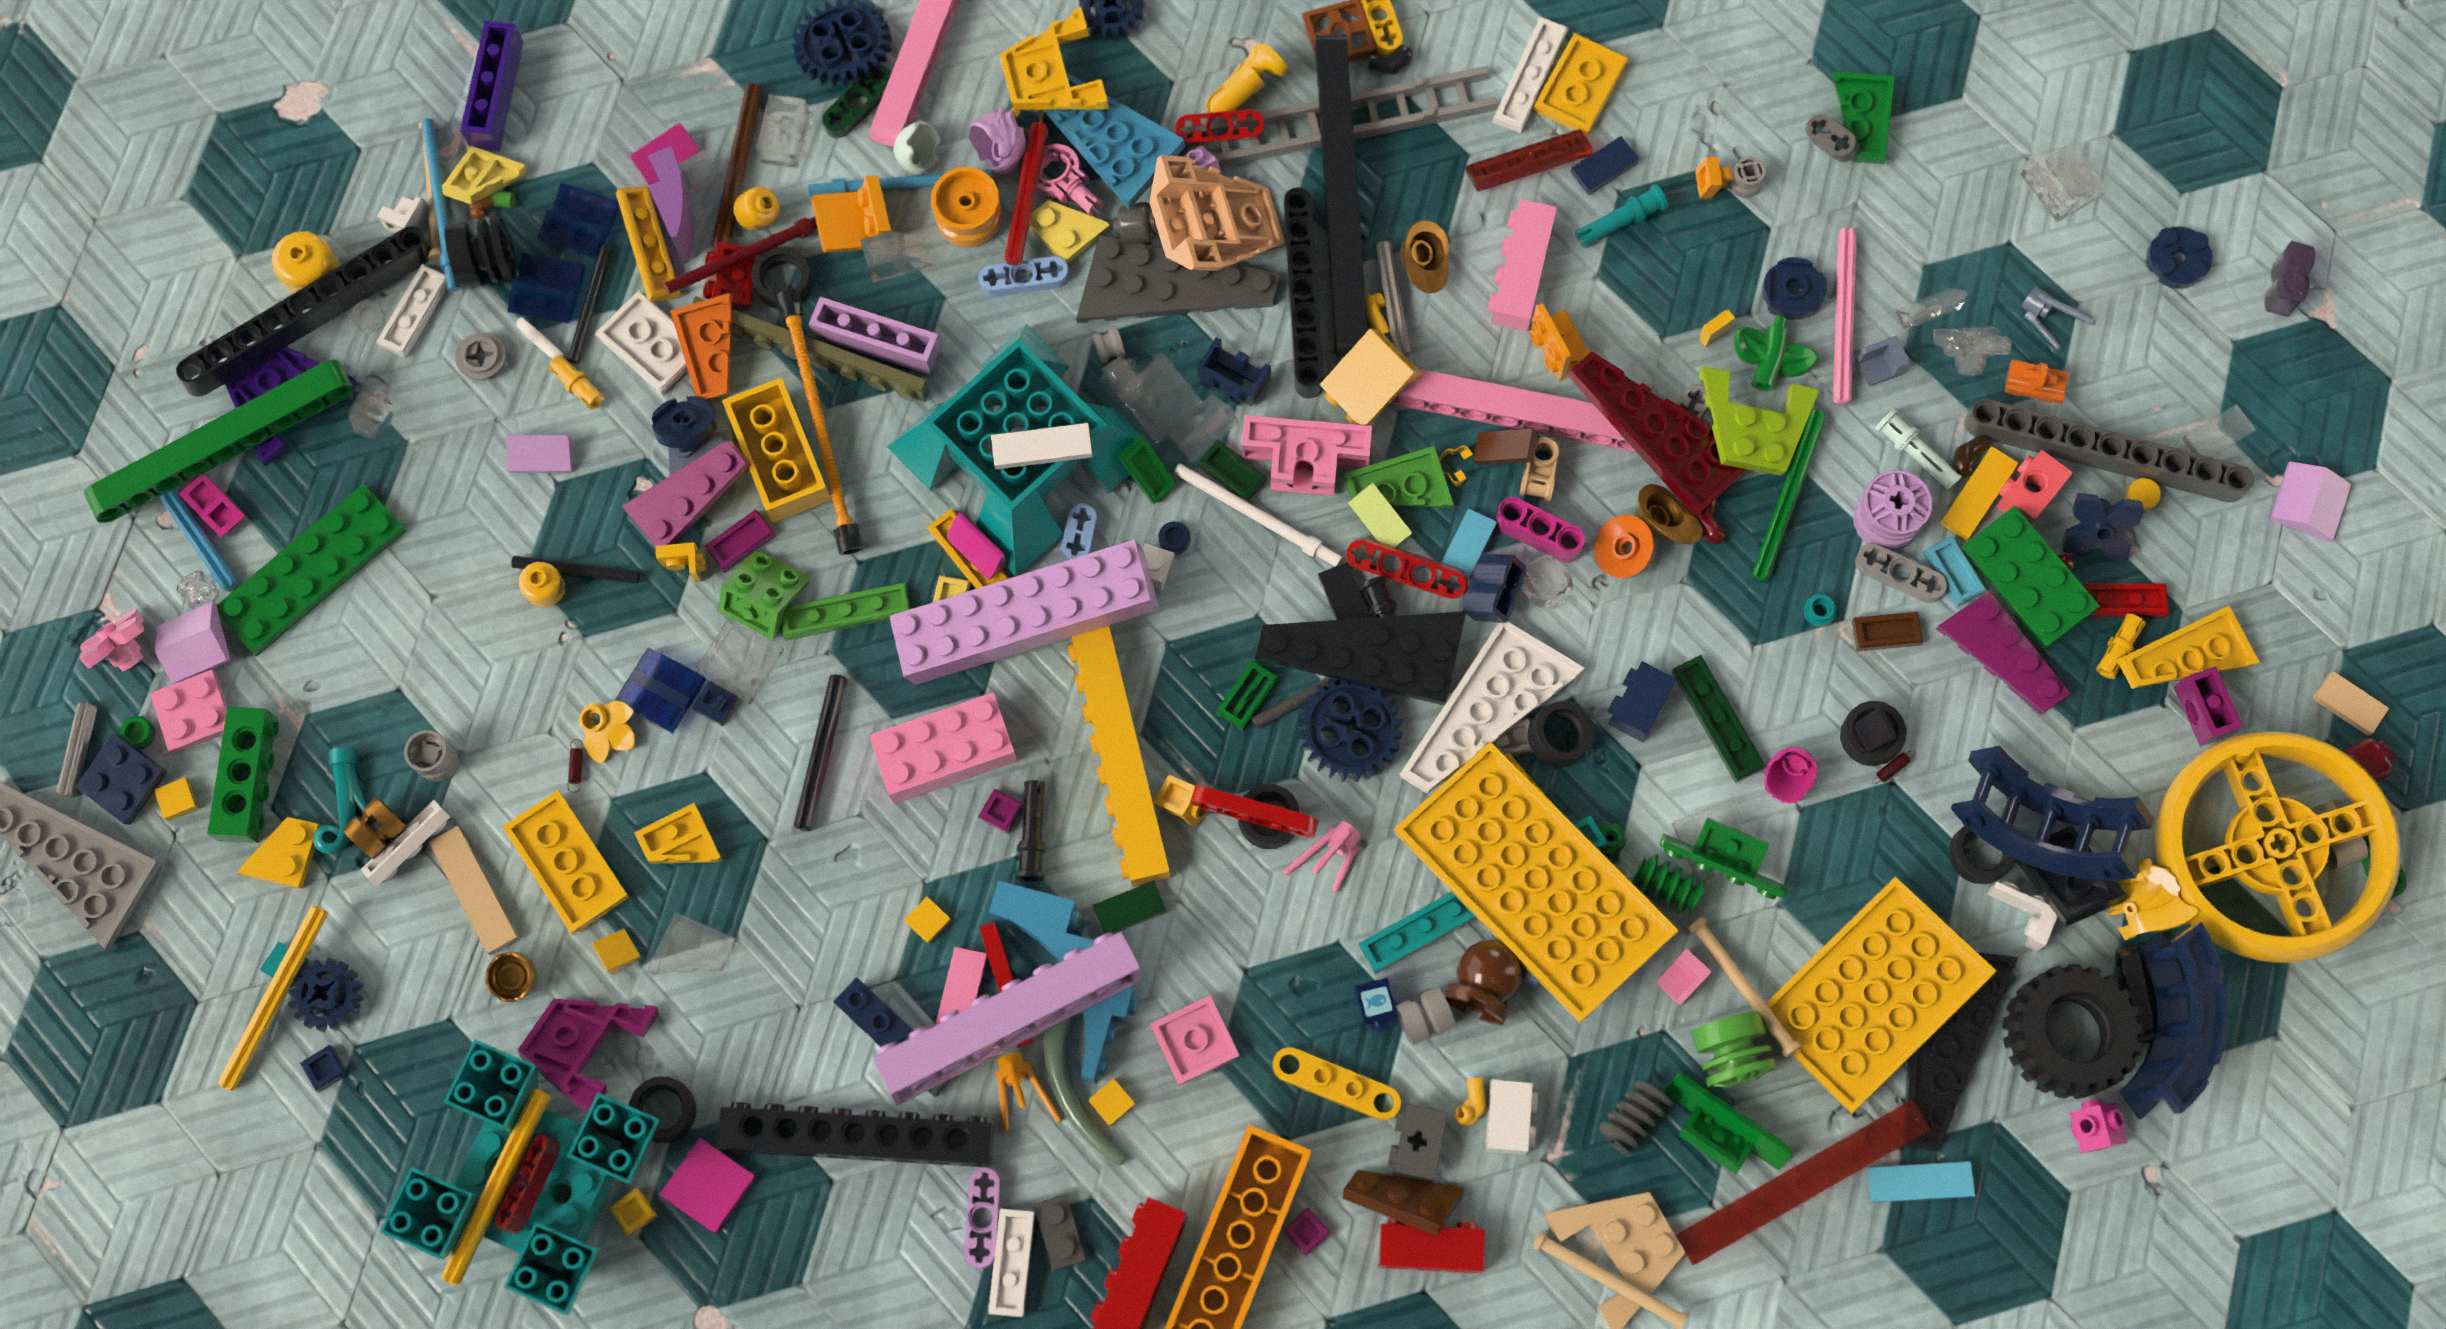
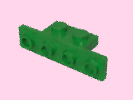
M1710 817L1706 818L1694 846L1664 833L1660 839L1659 845L1671 857L1676 859H1682L1683 856L1696 861L1694 864L1696 867L1713 873L1714 869L1726 874L1725 878L1740 886H1744L1747 883L1757 887L1759 894L1770 899H1776V896L1784 899L1787 894L1786 885L1757 873L1769 847V843Z
M1680 1072L1675 1075L1664 1091L1666 1095L1692 1112L1678 1135L1734 1174H1737L1750 1152L1779 1170L1794 1151L1793 1148L1785 1144L1780 1138L1772 1135L1757 1125L1752 1119L1744 1116L1726 1104L1724 1100L1716 1097L1698 1085L1693 1079L1686 1077Z

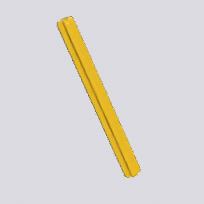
M315 905L310 907L219 1079L218 1085L230 1091H234L237 1088L328 916L325 909Z
M536 1088L532 1090L442 1273L444 1281L453 1285H459L462 1282L551 1099V1095Z

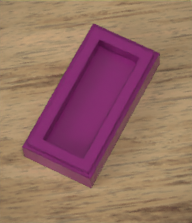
M755 509L704 547L720 569L726 573L755 550H758L776 537V535Z

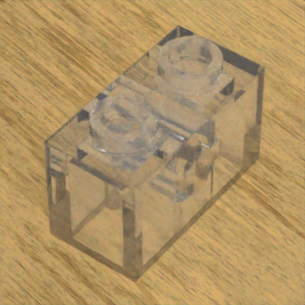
M769 94L757 146L762 163L798 168L800 157L804 158L806 154L807 141L804 139L806 130L811 129L813 122V113L809 111L805 99Z

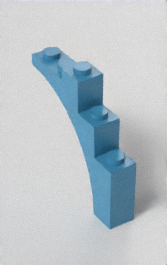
M998 880L989 909L992 919L1016 927L1037 940L1059 963L1064 961L1063 956L1077 948H1082L1084 951L1095 945L1092 939L1069 934L1070 930L1076 931L1081 912L1076 911L1077 906L1074 900ZM1134 985L1082 1011L1085 1022V1054L1081 1071L1082 1081L1096 1084L1098 1076L1104 1077L1108 1063V1057H1104V1052L1107 1044H1113L1118 1026L1113 1024V1020L1127 1023L1128 1016H1135L1140 996L1135 995Z

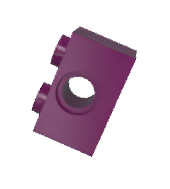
M2216 666L2186 676L2173 687L2200 747L2228 738L2243 727Z

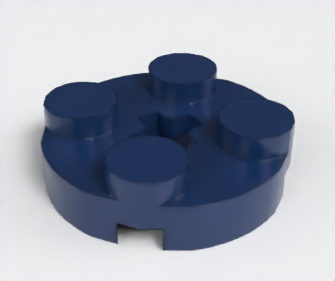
M2175 226L2164 228L2148 246L2146 252L2147 267L2150 272L2154 271L2155 275L2159 277L2158 281L2167 287L2175 289L2191 287L2200 281L2211 267L2212 251L2209 246V239L2204 233L2196 232L2187 227ZM2181 252L2186 259L2181 264L2177 263V258L2172 257V254Z
M1788 257L1778 261L1777 265L1770 268L1766 273L1762 284V295L1767 304L1768 311L1773 315H1779L1791 320L1813 316L1823 303L1827 292V283L1823 273H1819L1813 267L1812 262L1800 257ZM1791 282H1794L1797 288H1802L1803 292H1798L1795 295L1791 294L1787 288L1790 287Z
M686 396L687 401L678 403L676 398L664 402L654 411L652 415V429L655 439L660 444L670 448H678L680 452L687 453L693 451L697 444L708 439L717 430L718 426L711 404L700 397Z

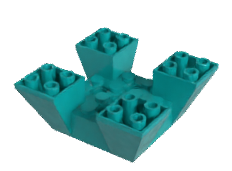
M1027 324L980 364L983 370L948 401L933 405L887 446L930 491L959 466L987 494L975 526L1004 553L1006 568L1014 576H1019L1063 536L1042 498L1079 465L1110 494L1130 476L1116 455L1139 436L1112 407L1085 403L1059 378L1069 369V365ZM992 406H1002L998 411H989V408ZM1039 406L1047 407L1043 412L1034 411ZM1083 423H1088L1092 449V457L995 470L993 455L986 453L992 448L991 435L1011 433L1010 431L1015 427L1024 428L1023 431Z
M474 1039L443 1103L483 1120L484 1124L454 1184L413 1167L410 1168L379 1231L380 1233L441 1260H444L453 1253L534 1088L539 1089L538 1067ZM598 1092L582 1125L545 1109L483 1236L520 1253L504 1288L566 1316L569 1315L599 1252V1249L586 1243L615 1180L618 1179L631 1184L661 1121L660 1119ZM544 1134L559 1141L561 1147L560 1154L525 1227L518 1234H511L496 1226V1216L530 1144L538 1135ZM570 1186L572 1196L568 1202L562 1204L560 1202V1193L564 1188Z

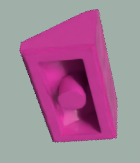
M680 122L630 155L633 165L649 185L658 182L659 179L648 155L671 146L680 167H683L702 154Z
M959 512L949 529L947 539L987 579L991 580L1006 567L1005 555L963 513Z

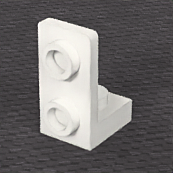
M1996 882L1989 888L1987 893L1989 896L2036 916H2032L2026 925L2024 935H2027L2028 938L2025 947L2034 951H2039L2045 947L2057 919V915L2041 896H2028L2020 892L2021 889L2010 882Z

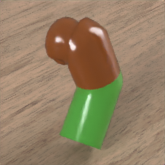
M496 191L472 205L468 204L470 215L473 218H484L487 215L486 208L491 206L513 208L515 196L511 192Z

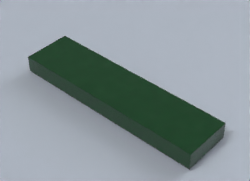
M1699 655L1673 668L1671 673L1677 679L1679 687L1734 782L1738 783L1764 770L1766 765L1703 657Z

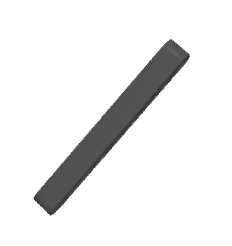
M1989 399L1977 401L1964 420L1966 430L1975 437L1983 435L1986 440L2036 453L2043 450L2051 457L2135 479L2147 478L2158 485L2223 502L2233 503L2238 501L2254 483L2252 472L2243 465ZM1976 414L1984 415L1988 422L1980 421ZM2007 422L2015 423L2020 430L2011 429ZM2039 430L2046 431L2051 439L2042 437ZM2070 438L2077 439L2082 447L2075 446ZM2102 446L2110 448L2113 455L2106 454ZM2134 455L2141 456L2145 464L2137 462ZM2165 463L2172 464L2176 472L2170 471ZM2197 471L2203 472L2208 480L2200 478ZM2229 479L2236 481L2239 485V488L2233 487L2230 484Z

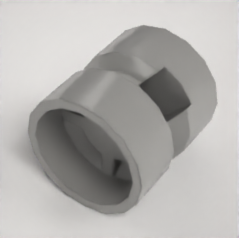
M423 730L416 732L405 744L404 756L406 762L418 774L431 782L447 780L458 768L459 757L457 751L440 734L434 731Z
M1439 987L1420 994L1418 1002L1409 999L1394 1006L1401 1027L1412 1046L1429 1039L1431 1031L1440 1034L1456 1027L1452 1011Z

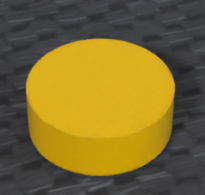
M2139 478L2133 481L2125 493L2126 499L2142 502L2143 512L2154 508L2161 497L2158 485L2147 478Z

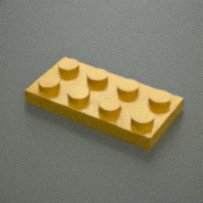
M559 790L502 826L571 934L575 935L630 898Z

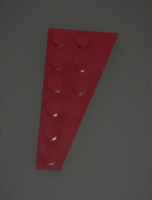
M1591 351L1566 374L1695 517L1747 470L1721 464L1713 430L1709 428L1708 423L1668 398L1663 400L1651 392L1652 388L1644 383L1637 384L1626 377L1623 370Z

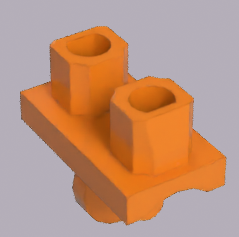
M2012 360L2009 364L2004 392L2014 396L2021 395L2039 399L2041 402L2062 404L2069 372L2048 368V364L2042 362L2039 365Z

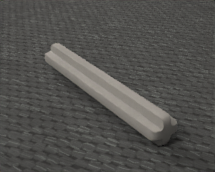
M1390 241L1378 242L1375 250L1383 297L1386 304L1385 309L1388 327L1390 328L1391 342L1406 357H1409L1411 350L1393 246Z

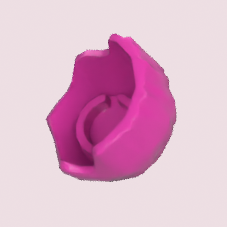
M1790 746L1780 750L1771 758L1764 774L1765 790L1782 803L1791 804L1803 800L1817 780V761L1808 751L1801 747Z

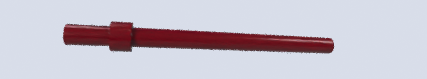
M815 216L810 219L804 217L794 222V226L663 283V287L666 293L670 295L798 237L801 239L814 234V230L818 229Z

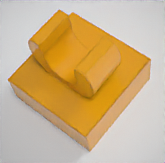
M1706 157L1695 170L1699 199H1711L1719 189L1727 188V181H1733L1732 168H1720L1718 157Z

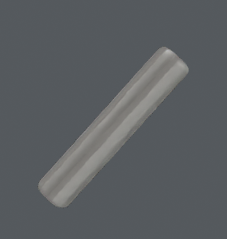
M79 702L76 707L57 787V793L64 797H75L78 793V789L75 786L82 776L97 712V706L91 703Z

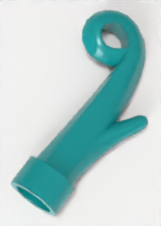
M343 747L329 750L330 766L333 767L339 827L328 824L322 825L315 831L313 836L314 846L322 853H337L346 847L350 838L342 831V828L355 817L356 804L361 810L368 805L357 779L355 767L357 765V752L355 748ZM327 833H333L338 837L333 843L328 844L323 841V837Z

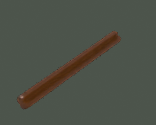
M748 83L745 86L712 238V248L718 242L729 244L731 242L736 219L733 212L736 198L741 195L763 94L762 87L759 84Z

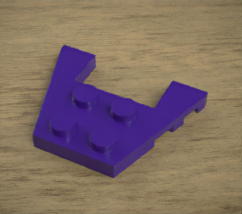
M287 346L225 383V386L235 408L321 363ZM347 374L354 389L359 384L352 376ZM276 435L254 447L258 459L266 467L287 449L285 444Z

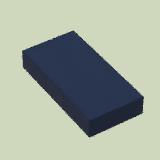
M1620 136L1571 167L1570 173L1585 192L1590 195L1637 165L1639 158L1623 137Z

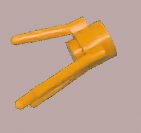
M1021 1052L1010 1053L996 1060L999 1070L995 1072L998 1082L1002 1128L1004 1132L1009 1131L1006 1083L1007 1086H1013L1019 1106L1025 1108L1026 1102L1020 1083L1027 1080L1026 1074L1055 1121L1061 1122L1062 1118L1034 1073L1030 1060L1024 1061Z

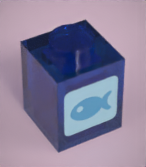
M1388 978L1355 986L1354 994L1364 1030L1372 1028L1373 1033L1393 1028L1392 1023L1397 1022L1398 1014Z

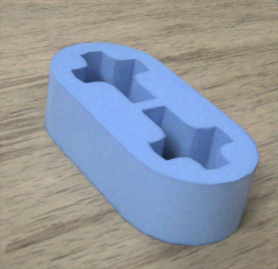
M1079 503L1069 510L1062 540V554L1065 560L1086 555L1092 551L1097 517L1095 510L1088 504ZM1081 513H1086L1090 521H1085L1083 530H1078V521L1075 518H1080ZM1076 538H1081V549L1084 551H1079L1077 555H1072L1071 549L1068 547H1074Z

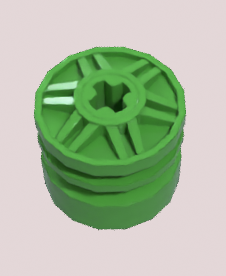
M1759 1011L1726 1017L1691 1031L1697 1053H1713L1715 1057L1701 1066L1702 1070L1705 1072L1719 1070V1073L1705 1079L1708 1088L1720 1086L1735 1087L1760 1079L1764 1074L1777 1068L1775 1059L1762 1061L1758 1059L1772 1051L1771 1046L1762 1045L1754 1047L1753 1044L1754 1040L1766 1034Z

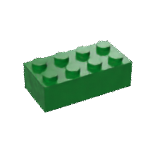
M2015 505L1962 546V550L1967 558L2045 651L2099 610L2100 605Z

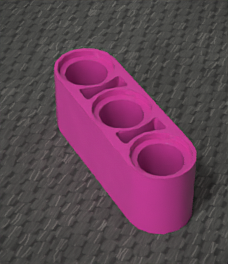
M1508 497L1499 505L1496 516L1497 527L1504 534L1565 563L1573 562L1579 558L1584 546L1585 536L1578 527L1516 497ZM1513 511L1518 514L1519 519L1514 521L1508 520L1504 517L1503 513ZM1535 525L1544 526L1548 533L1544 535L1536 534L1532 527ZM1570 539L1575 542L1577 547L1567 549L1562 545L1561 541Z

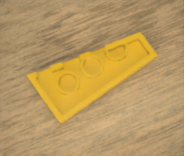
M2229 605L2117 659L2132 689L2182 680L2186 676L2215 666L2218 672L2260 663Z

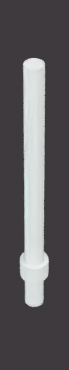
M1181 463L1175 468L1174 474L1302 547V552L1313 558L1317 556L1335 567L1341 563L1343 556L1322 545V540L1313 535L1306 536Z

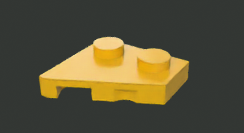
M695 803L634 832L650 864L712 863L723 860Z

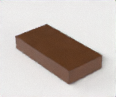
M1533 428L1478 432L1473 462L1478 466L1531 463L1534 458L1538 432Z
M1918 612L1855 617L1852 620L1857 652L1921 646L1923 643Z

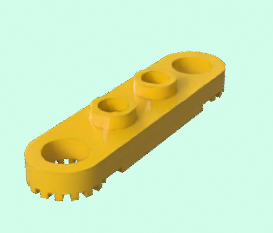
M1287 1047L1278 1051L1273 1059L1274 1073L1283 1082H1287L1361 1114L1363 1113L1377 1120L1387 1121L1394 1118L1400 1110V1096L1392 1087L1296 1048ZM1289 1055L1294 1056L1299 1062L1298 1071L1294 1074L1284 1073L1280 1068L1282 1058ZM1379 1094L1389 1095L1393 1100V1108L1386 1113L1379 1112L1374 1106L1376 1096Z

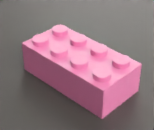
M994 692L869 735L888 795L893 804L1018 762Z

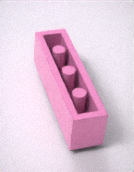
M1520 199L1518 210H1511L1508 228H1512L1513 232L1511 238L1505 237L1501 255L1506 256L1504 266L1498 265L1494 283L1500 284L1498 294L1491 293L1487 311L1493 312L1491 324L1528 332L1557 207Z

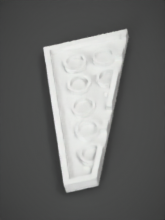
M1510 622L1498 623L1401 771L1400 777L1428 794L1464 766L1489 742L1494 743L1580 676L1585 668Z

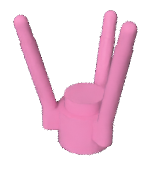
M1341 821L1336 829L1331 827L1320 840L1286 867L1283 873L1285 875L1290 874L1329 842V850L1313 868V873L1318 874L1335 853L1340 856H1344L1347 853L1332 888L1334 892H1337L1354 856L1360 850L1357 843L1362 836L1352 825Z

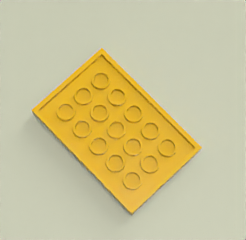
M1894 877L1766 1002V1005L1794 1041L1798 1040L1802 1045L1801 1049L1793 1054L1792 1057L1847 1111L1853 1114L1996 973V970L1897 877ZM1764 1025L1765 1030L1773 1037V1035L1770 1033V1031H1769V1030L1767 1029V1027Z

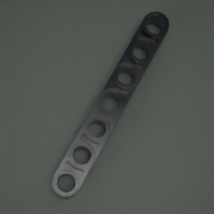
M1295 187L1287 191L1284 196L1283 212L1294 384L1296 392L1301 397L1311 399L1318 396L1322 391L1320 383L1323 381L1324 374L1313 211L1310 193L1304 188ZM1293 204H1301L1304 208L1296 210L1291 208ZM1296 232H1303L1307 236H1305L1304 238H1296L1292 234ZM1303 260L1306 261L1308 265L1305 267H1298L1294 263L1296 261ZM1299 289H1307L1308 291H1310V294L1306 296H1300L1296 293V291H1298ZM1309 318L1313 322L1309 325H1302L1298 320ZM1311 347L1315 351L1312 354H1304L1300 349ZM1305 376H1313L1317 381L1307 384L1301 379Z

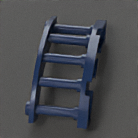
M2001 746L1971 751L1968 761L1981 777L1973 799L1953 803L1950 809L1966 827L1981 839L2019 861L2049 872L2082 879L2108 880L2113 882L2137 878L2138 873L2125 857L2126 849L2132 831L2152 829L2154 822L2153 816L2139 797H2095L2094 802L2074 798V792L2059 788L2050 783L2042 786L2028 778L2029 772L2017 764ZM1992 786L2007 797L2001 818L1986 805ZM2020 804L2043 815L2035 838L2013 827ZM2056 820L2081 826L2073 850L2048 844ZM2094 830L2117 831L2111 852H2087Z
M2202 922L2190 926L2170 941V946L2162 932H2160L2137 948L2153 998L2154 1041L2150 1043L2147 1054L2136 1074L2119 1090L2137 1119H2142L2162 1099H2165L2174 1114L2183 1113L2206 1089L2209 1084L2208 1078L2214 1066L2219 1065L2222 1057L2229 1022L2227 984H2222L2218 964H2221L2218 952ZM2179 957V960L2183 966L2187 982H2183L2182 975L2175 958ZM2188 995L2190 996V1020H2188L2186 998Z

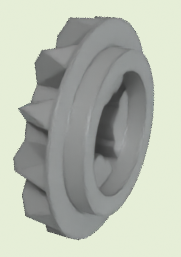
M480 332L466 337L459 344L455 354V361L460 372L469 379L485 381L490 376H497L500 368L505 367L504 360L507 353L504 345L496 336ZM480 347L489 356L484 359L482 367L477 360H474V358L479 357Z

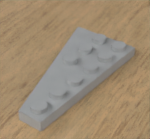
M0 782V835L8 842L12 850L31 867V870L59 901L66 905L78 918L77 920L84 928L91 932L97 939V942L104 949L110 951L162 863Z

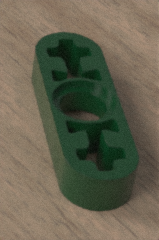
M879 65L880 71L871 69L870 79L862 75L860 77V84L855 82L824 112L822 122L829 136L833 138L846 136L881 102L892 74L887 67ZM878 78L881 80L884 78L885 83L883 85L879 82L875 84L874 79ZM860 95L867 99L865 105L860 108L850 105L851 99L855 96ZM842 119L843 124L841 126L838 124L832 125L831 120L839 121Z

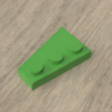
M1435 446L1343 473V479L1350 500L1369 484L1374 483L1391 506L1453 508L1454 506Z

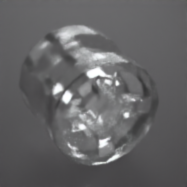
M202 571L188 574L176 587L178 594L188 599V606L192 610L210 602H215L219 596V590L214 585L208 583V577Z

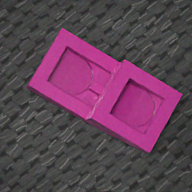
M204 473L179 493L221 538L246 518Z

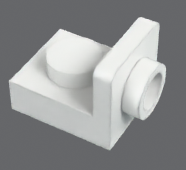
M1145 543L1143 549L1153 587L1156 590L1162 591L1175 559V553Z

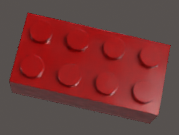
M1147 1197L1145 1204L1138 1203L1131 1220L1133 1225H1135L1132 1236H1124L1118 1251L1119 1257L1122 1260L1118 1269L1111 1268L1105 1281L1104 1287L1109 1290L1104 1302L1097 1301L1090 1320L1095 1323L1093 1329H1143L1187 1223L1188 1217L1186 1212L1150 1197Z

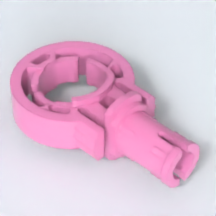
M1062 144L1045 146L1039 174L1041 183L1037 184L1036 191L1048 198H1058L1063 204L1068 202L1066 198L1068 196L1071 201H1075L1089 216L1096 215L1097 213L1093 207L1100 211L1104 203L1084 185V183L1087 184L1089 182V177L1082 171V166L1076 153L1068 146ZM1058 155H1060L1062 161L1068 164L1066 171L1059 178L1052 179V181L1045 180L1043 178V170L1051 162L1059 161Z

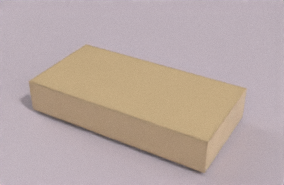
M2334 671L2327 675L2312 697L2314 701L2367 736L2373 734L2389 710L2387 706Z

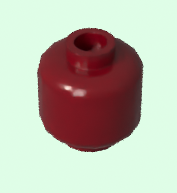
M2367 738L2344 751L2345 754L2359 763L2376 782L2390 776L2393 770L2392 765L2396 763L2390 749L2382 740L2377 742L2374 739Z

